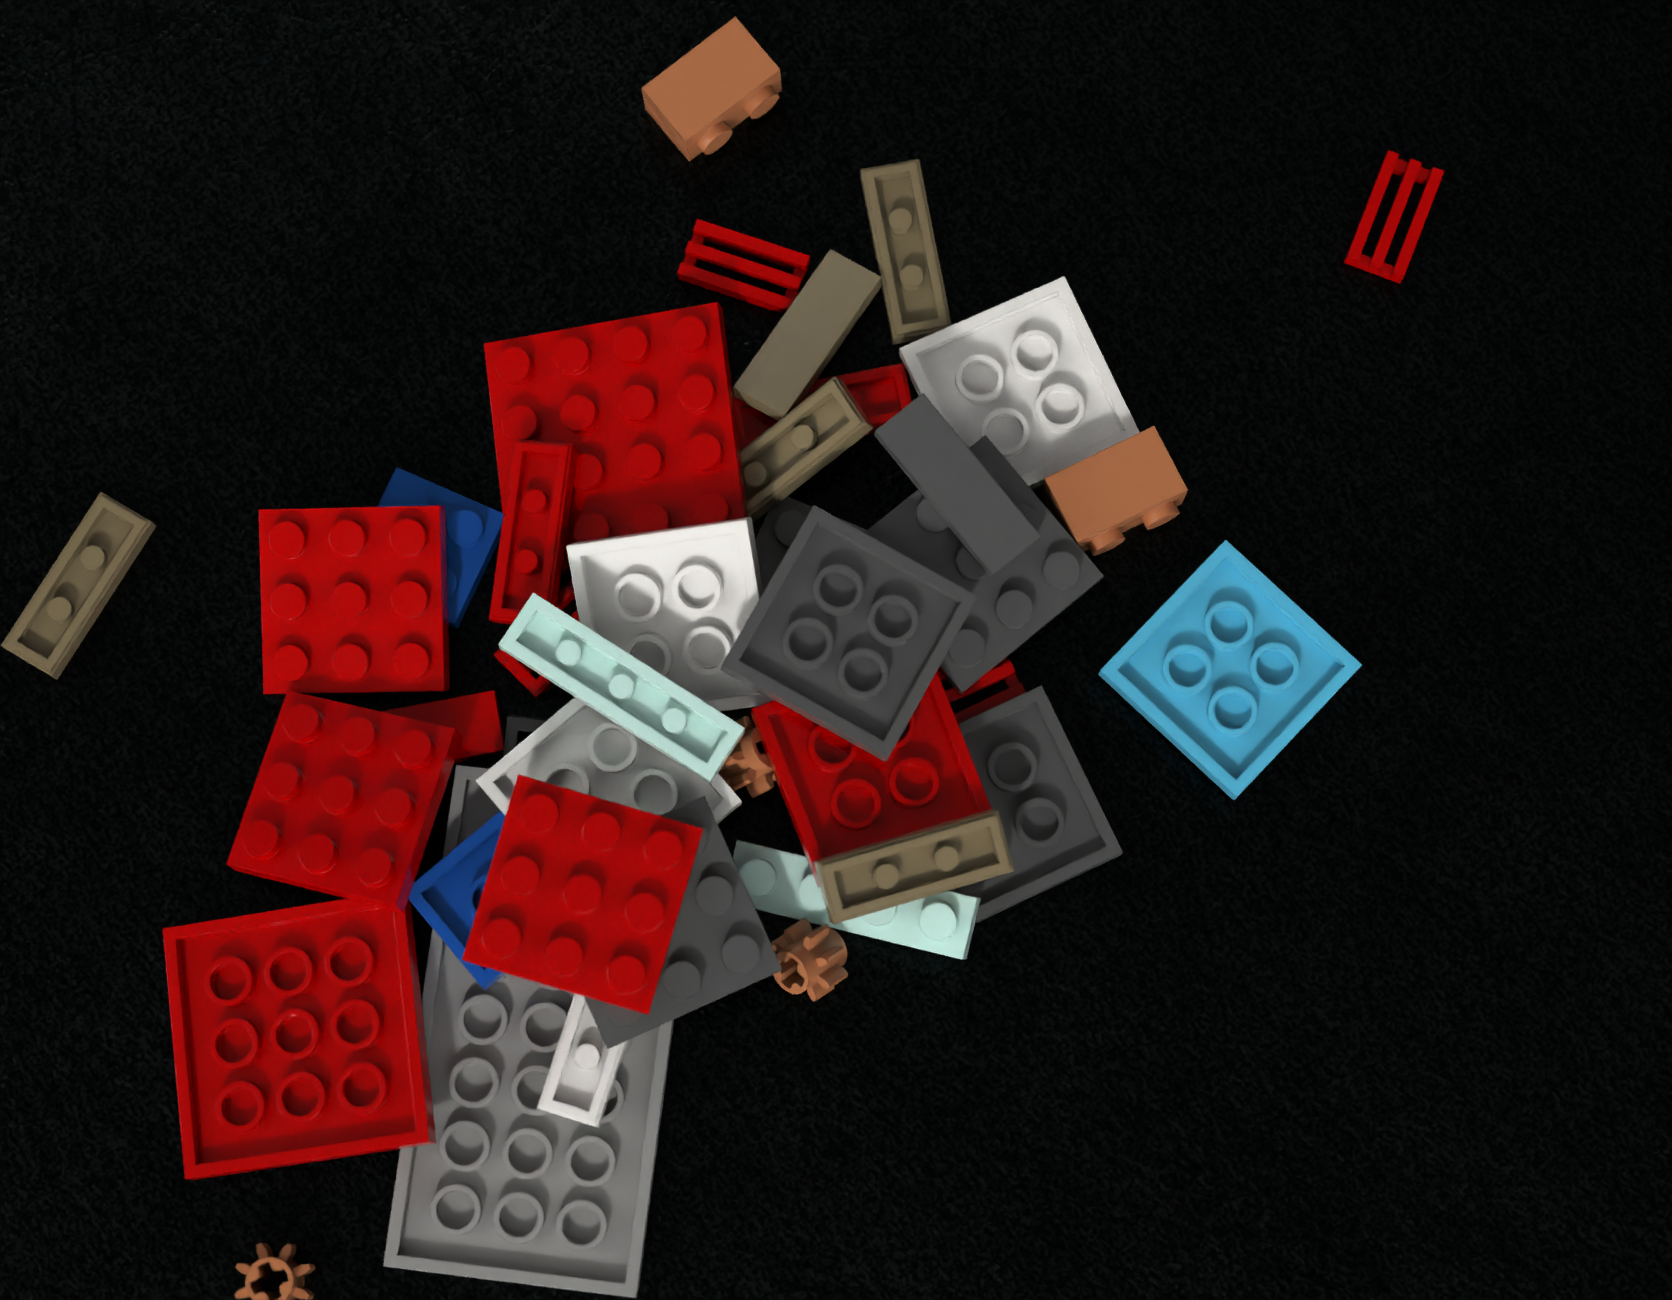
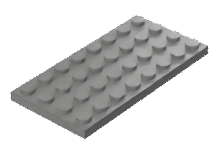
M456 765L443 858L501 811L476 782L489 769ZM432 928L422 996V1011L437 1143L400 1149L383 1266L638 1298L674 1020L627 1041L599 1128L540 1110L537 1106L575 993L507 973L487 990H484Z

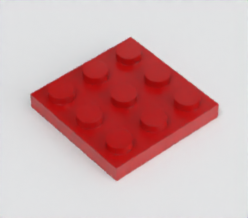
M445 506L258 510L263 694H286L287 690L297 693L450 690Z
M937 672L886 762L775 700L751 710L750 714L818 887H820L814 860L992 809Z
M287 690L226 864L238 872L404 913L463 736L455 728Z
M518 774L462 961L649 1015L704 829Z

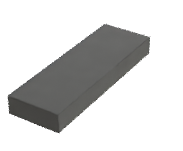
M924 393L875 430L874 436L990 578H993L1040 540V534Z

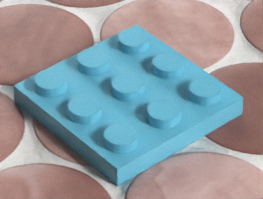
M1225 540L1109 660L1098 675L1232 800H1235L1352 677L1362 664Z

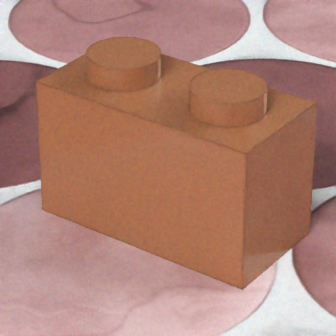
M736 16L642 87L645 109L688 161H691L702 151L705 155H708L721 148L731 137L732 128L748 116L756 119L764 115L775 105L779 99L778 93L782 91L779 67Z
M1152 426L1044 478L1041 493L1052 515L1083 551L1089 549L1092 556H1096L1122 543L1125 540L1122 533L1141 523H1144L1146 529L1149 530L1176 517L1180 513L1177 506L1182 504L1188 489L1155 426Z

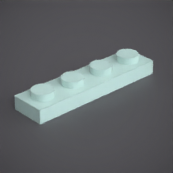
M532 593L498 644L500 649L710 784L745 732V728L535 593Z
M737 840L733 860L755 909L798 920L806 918L810 923L827 924L831 928L961 960L967 959L981 898L949 890L832 924L828 918L821 888L816 884L806 856Z

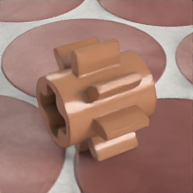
M744 716L735 722L743 726L745 732L718 774L733 791L746 786L750 796L755 798L774 788L776 778L756 727L754 728L748 716Z
M803 918L785 929L782 936L771 942L782 967V971L773 975L778 984L792 995L801 994L807 990L811 1000L817 1001L832 991L836 984L848 977L847 971L842 967L847 960L846 945L842 937L827 924L812 929L809 921Z
M267 1243L257 1244V1254L260 1260L254 1264L237 1263L236 1269L246 1275V1287L239 1289L234 1294L235 1298H251L252 1300L313 1299L314 1294L309 1289L304 1288V1275L310 1274L315 1269V1265H299L292 1260L296 1254L297 1246L293 1243H287L282 1248L279 1257L273 1256L272 1249ZM269 1266L274 1271H286L288 1274V1281L280 1285L281 1297L276 1291L265 1292L263 1289L262 1281L271 1277Z

